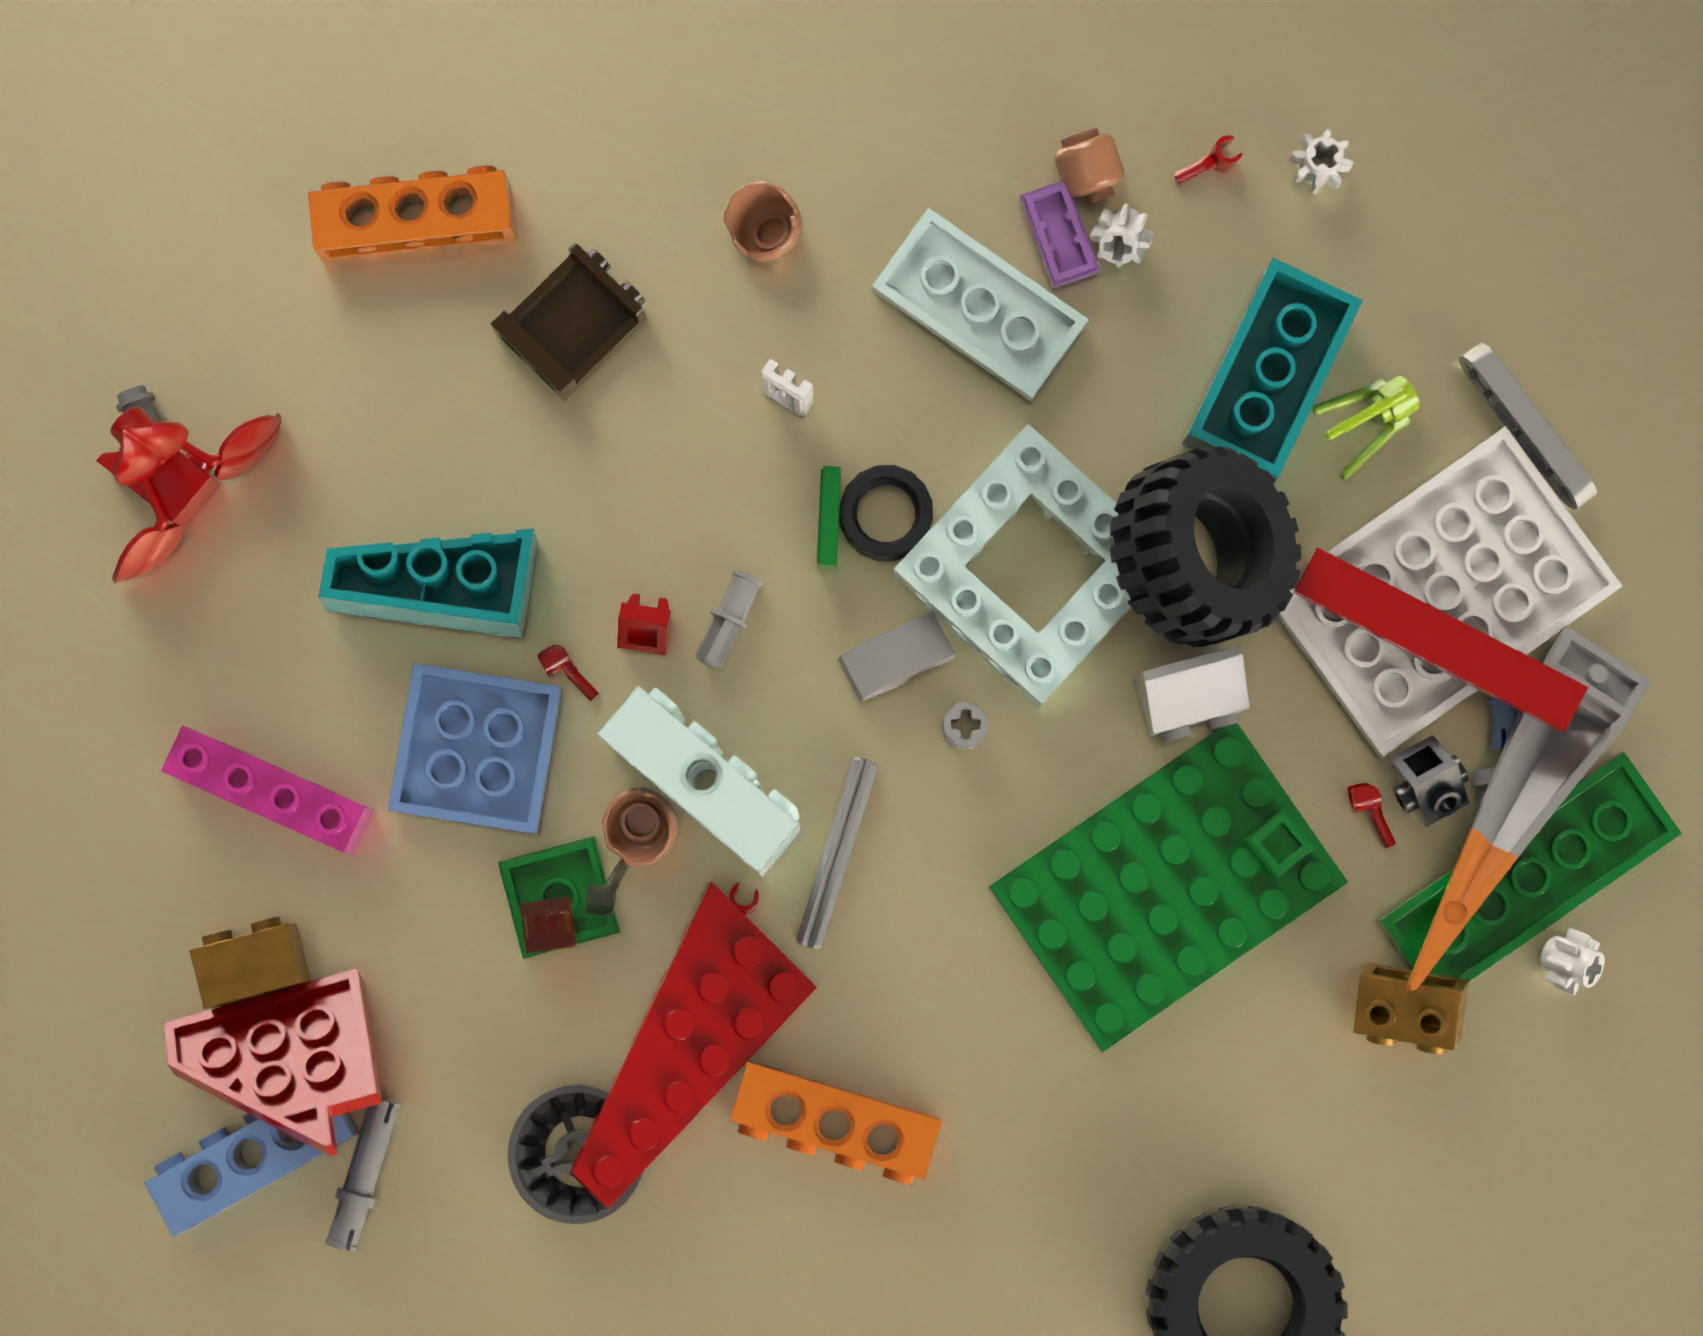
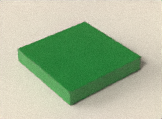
M595 836L498 862L523 959L621 933Z

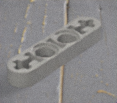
M1479 342L1461 355L1459 362L1468 379L1503 425L1507 427L1559 498L1573 510H1577L1597 494V490L1588 473L1496 353L1487 344Z

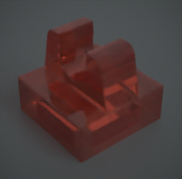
M572 897L520 903L526 954L578 947Z

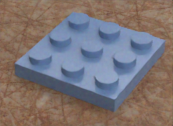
M413 663L388 811L538 835L562 687Z

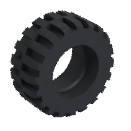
M1210 446L1198 447L1145 467L1143 472L1135 474L1128 481L1125 492L1120 493L1114 508L1118 516L1113 517L1110 524L1109 536L1114 537V546L1110 548L1111 563H1116L1119 576L1115 578L1120 590L1126 589L1130 597L1127 603L1135 614H1143L1146 617L1144 623L1157 634L1164 633L1166 639L1180 645L1188 644L1191 647H1205L1259 631L1261 628L1268 627L1277 620L1282 611H1285L1293 596L1290 590L1295 589L1298 583L1300 570L1296 569V562H1299L1302 556L1301 544H1296L1295 533L1299 529L1296 518L1290 517L1286 507L1290 503L1285 493L1276 490L1273 485L1276 480L1268 471L1256 468L1258 464L1256 461L1244 454L1237 455V452L1230 448L1222 446L1215 448ZM1195 516L1202 522L1212 539L1217 558L1216 578L1208 570L1199 554L1194 534Z
M1234 1205L1220 1207L1218 1212L1209 1215L1204 1212L1192 1218L1193 1223L1184 1230L1178 1228L1168 1238L1172 1242L1164 1253L1159 1251L1153 1263L1156 1269L1153 1278L1148 1279L1146 1294L1149 1297V1308L1146 1309L1148 1325L1151 1327L1154 1336H1208L1202 1327L1198 1311L1201 1289L1215 1269L1223 1263L1237 1258H1255L1265 1261L1274 1266L1287 1281L1293 1303L1290 1320L1281 1336H1345V1333L1340 1329L1342 1319H1348V1303L1342 1299L1341 1290L1345 1288L1341 1273L1335 1270L1331 1262L1333 1257L1325 1246L1313 1237L1312 1233L1279 1213L1276 1214L1260 1207L1248 1206V1208H1237Z

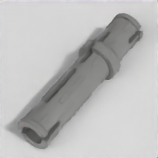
M382 1098V1103L367 1107L343 1188H337L335 1198L339 1202L325 1244L357 1252V1245L368 1209H373L377 1198L373 1197V1192L401 1104Z

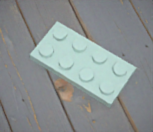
M929 207L873 283L871 289L1030 402L1047 381L1089 320Z

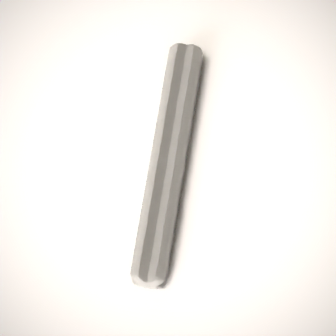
M854 757L851 762L797 934V943L802 946L817 950L823 945L878 769L877 763L869 759Z

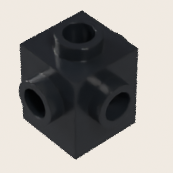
M1433 735L1389 759L1398 784L1392 788V791L1399 806L1406 814L1414 812L1426 827L1470 804L1464 787V783L1469 781V777L1463 764L1456 755L1450 756Z

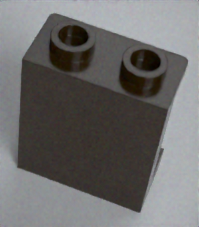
M576 242L568 248L569 256L510 314L504 310L490 323L495 334L564 402L647 321L645 310L641 307L646 300L638 290L626 280L619 285L607 273L611 266L606 259L592 246L584 251Z

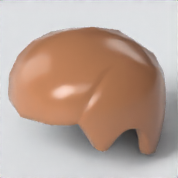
M767 181L745 184L735 192L729 200L723 218L734 246L744 256H748L751 260L761 263L778 260L797 245L802 228L801 214L794 200L781 187Z
M645 787L622 791L608 803L602 819L607 848L623 859L625 864L629 866L653 864L670 851L678 834V820L671 804L656 791Z

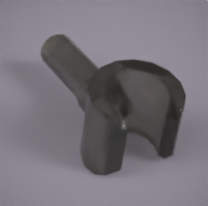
M620 858L611 875L607 878L606 886L588 885L585 913L600 916L612 915L617 890L629 868V865H626L623 859Z

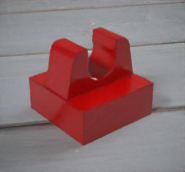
M632 594L627 603L622 602L618 616L617 648L666 655L671 616L668 600L660 597L657 608L640 605V594Z

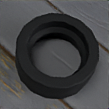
M876 465L859 472L846 486L840 501V526L847 542L860 555L875 561H897L904 558L929 531L933 520L932 499L926 485L912 471L896 465ZM879 485H893L902 489L910 496L915 507V520L912 528L904 537L893 542H880L870 538L861 529L857 520V507L861 497L869 489Z

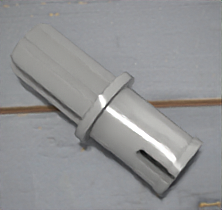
M734 570L733 577L718 608L711 609L710 614L714 617L696 652V658L712 668L720 669L723 666L740 629H746L747 624L744 620L759 588L763 585L760 580L738 570Z

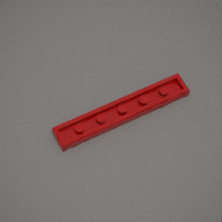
M1318 547L1293 594L1561 733L1566 731L1589 688Z

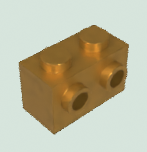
M1368 963L1360 974L1353 1033L1367 1035L1366 1039L1369 1042L1380 1045H1394L1397 1041L1417 1044L1416 1048L1430 1054H1445L1447 1050L1455 1051L1462 1039L1469 980L1429 973L1418 989L1407 992L1406 985L1413 970Z

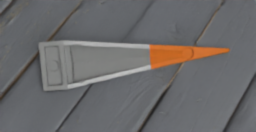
M1569 626L1560 631L1543 664L1589 688L1564 733L1521 711L1518 712L1406 985L1407 992L1418 989L1516 859L1630 721L1651 680Z

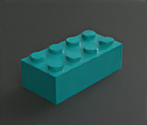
M1272 258L1257 285L1182 445L1190 449L1210 446L1212 448L1222 446L1233 449L1237 452V455L1244 454L1258 463L1256 467L1258 470L1264 469L1277 480L1363 300Z

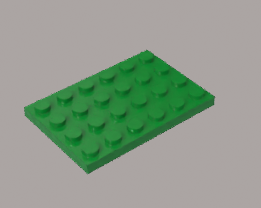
M1236 723L1217 729L988 886V888L1096 1046L1103 1053L1346 885L1348 881L1241 727ZM1284 808L1316 847L1282 876L1274 879L1243 840L1280 809Z

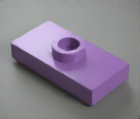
M1060 181L1020 195V203L1052 290L1098 274L1100 269L1073 196L1069 194L1064 182Z

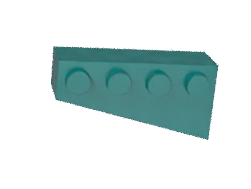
M534 528L516 530V533L492 535L491 533L471 534V537L447 540L429 538L420 539V542L396 545L393 542L327 548L318 597L328 612L522 639L538 548Z

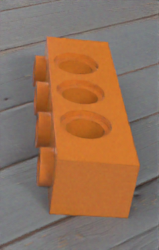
M494 166L471 167L467 170V174L448 176V173L444 171H428L419 174L418 180L400 182L397 177L382 176L371 179L369 181L370 185L350 187V184L347 182H329L321 185V190L308 192L313 250L321 261L515 240L510 183L505 171H496ZM466 196L473 200L471 209L465 214L454 215L448 211L450 203L457 197ZM420 202L424 204L423 212L417 219L407 221L400 218L401 210L407 203ZM362 207L375 209L374 217L370 223L364 226L352 224V216L358 209Z
M750 1060L747 1062L730 1121L740 1124L737 1131L740 1134L763 1141L767 1140L768 1133L788 1138L786 1147L813 1156L817 1147L835 1152L834 1162L863 1170L865 1162L884 1167L883 1177L908 1185L912 1184L913 1177L925 1180L942 1122L940 1118ZM783 1095L794 1097L801 1107L799 1118L789 1124L778 1122L771 1110L774 1100ZM838 1110L847 1116L849 1128L842 1137L829 1138L821 1131L819 1122L826 1112ZM888 1125L896 1131L897 1143L892 1150L886 1153H879L869 1146L868 1135L874 1127Z

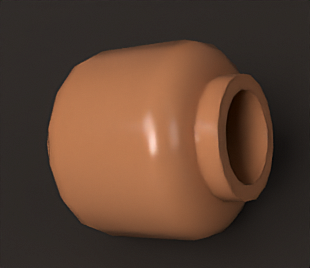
M1096 127L1062 139L1061 144L1063 148L1056 152L1054 159L1061 181L1064 182L1069 194L1073 197L1085 196L1087 204L1115 195L1112 185L1120 182L1125 173L1113 137L1105 133L1099 134Z

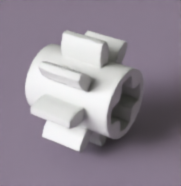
M1326 129L1322 137L1315 140L1310 134H1304L1301 144L1305 151H1293L1289 161L1299 164V172L1295 176L1294 181L1299 182L1304 179L1307 183L1312 184V193L1315 194L1320 186L1329 183L1336 190L1342 183L1337 171L1349 172L1353 166L1351 160L1343 159V151L1349 142L1345 140L1338 143L1335 139L1330 138V129ZM1326 156L1330 160L1328 166L1324 163L1316 166L1312 162L1314 157L1322 159Z
M1124 203L1122 208L1115 210L1113 213L1111 210L1104 208L1099 218V224L1094 225L1090 235V240L1100 242L1097 257L1099 259L1105 258L1107 261L1115 264L1117 268L1131 260L1138 264L1141 263L1145 248L1151 246L1154 232L1144 230L1148 215L1146 213L1140 214L1136 210L1129 208L1126 203Z
M1573 928L1568 929L1566 938L1559 935L1552 936L1546 942L1540 958L1542 969L1548 971L1545 980L1553 983L1554 987L1576 995L1579 985L1586 988L1594 986L1599 980L1605 964L1604 955L1596 951L1600 943L1591 939L1590 935Z

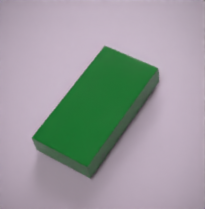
M823 466V469H821L817 568H819V571L837 572L841 467Z

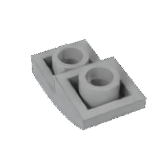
M931 612L864 642L842 654L838 660L859 701L862 702L902 686L912 676L950 662L955 656V652L935 614Z

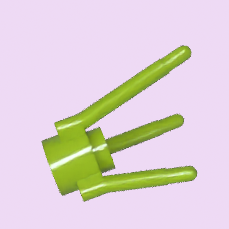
M1399 375L1387 383L1381 378L1367 387L1314 405L1313 411L1316 414H1320L1369 398L1366 409L1344 420L1325 433V437L1328 440H1332L1350 431L1372 417L1382 425L1389 422V425L1341 472L1342 479H1348L1396 432L1410 424L1408 415L1420 408L1417 393L1405 377Z

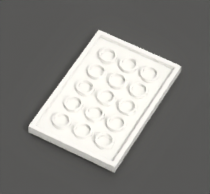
M1506 426L1328 551V553L1526 655L1623 587ZM1306 567L1300 571L1298 582L1302 577ZM1293 594L1285 611H1282L1278 616L1279 620L1379 758L1384 757L1478 690Z

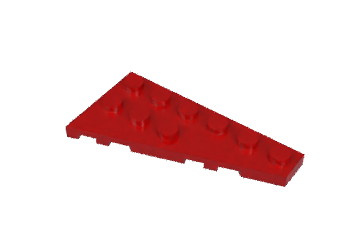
M712 881L707 883L702 893L701 901L692 920L688 923L680 939L681 943L668 970L665 971L632 1040L628 1054L622 1066L619 1067L598 1116L595 1117L569 1172L606 1209H609L817 988Z

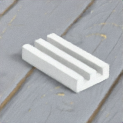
M770 358L761 371L764 395L797 416L805 417L813 405V384L804 379L801 385L797 387L796 374L786 369L781 377L779 363Z

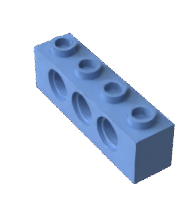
M350 1112L333 1117L336 1146L360 1133ZM246 1114L243 1116L247 1124L246 1126L232 1134H229L226 1127L210 1134L198 1142L202 1151L186 1160L180 1152L154 1166L157 1176L144 1184L174 1237L186 1232L324 1153L302 1141L294 1142L286 1136L285 1132L250 1114ZM246 1139L256 1141L262 1149V1159L256 1167L246 1165L240 1157V1148ZM202 1164L212 1167L217 1174V1185L212 1192L202 1190L196 1183V1172Z

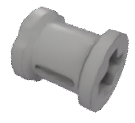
M970 702L955 704L946 713L942 723L943 737L949 745L960 750L972 749L980 744L988 728L987 715L975 703ZM962 713L969 714L970 722L978 723V729L971 731L969 739L961 738L960 730L951 728V723L958 722Z

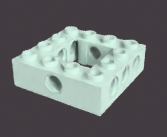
M1029 424L1024 427L893 570V578L927 609L933 612L938 619L1037 709L1131 608L1127 603L1130 597L1126 589L1120 590L1115 578L1119 576L1116 563H1111L1110 548L1114 546V537L1109 536L1112 518L1118 516V513L1114 511L1116 502ZM1028 497L1044 510L1042 516L1049 522L1054 519L1081 543L1079 549L1084 554L1091 552L1103 563L1039 633L965 567L966 564L971 563L981 554L985 544L1005 522L1009 523L1015 517L1020 506Z
M638 686L597 735L763 877L801 833L800 825L797 822L800 817L798 809L775 789L768 796L759 789L762 784L755 779L758 775L737 756L734 755L729 762L723 759L721 755L724 752L716 745L718 740L695 721L687 728L684 725L686 719L678 709L679 707L656 687L647 694ZM706 772L717 773V780L709 789H695L696 780L700 775Z

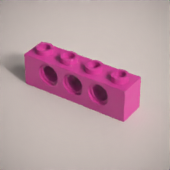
M183 725L161 769V772L346 854L354 855L374 812V809Z

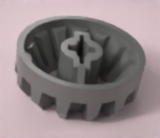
M574 1084L555 1088L530 1103L521 1113L513 1127L508 1144V1166L512 1181L524 1201L536 1212L551 1220L567 1224H584L603 1219L617 1211L628 1201L644 1174L643 1172L609 1209L604 1208L584 1187L568 1185L554 1175L561 1171L565 1175L573 1177L569 1172L575 1160H566L560 1164H556L555 1161L566 1156V1153L572 1149L571 1140L576 1139L577 1144L582 1146L589 1130H575L571 1118L583 1116L595 1119L609 1093L607 1089H601L588 1084ZM563 1121L568 1133L559 1139L555 1146L554 1154L546 1157L547 1140L553 1129Z

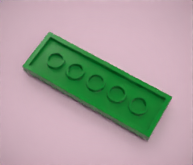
M1625 752L1618 753L1578 782L1477 909L1430 973L1467 979L1470 982L1682 835ZM1455 867L1377 920L1410 970H1413Z

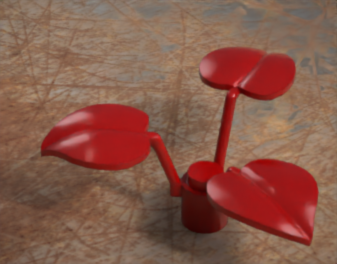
M141 407L131 408L115 420L110 433L119 442L120 448L114 466V478L122 486L141 482L156 515L154 527H148L138 532L123 550L112 576L115 584L137 578L159 567L175 552L182 539V528L177 523L168 525L166 513L149 479L159 466L182 449L209 466H216L214 476L218 480H229L241 476L254 468L273 446L281 426L282 416L278 412L276 416H260L235 428L223 441L219 452L216 454H208L186 441L188 430L183 424L178 422H154Z

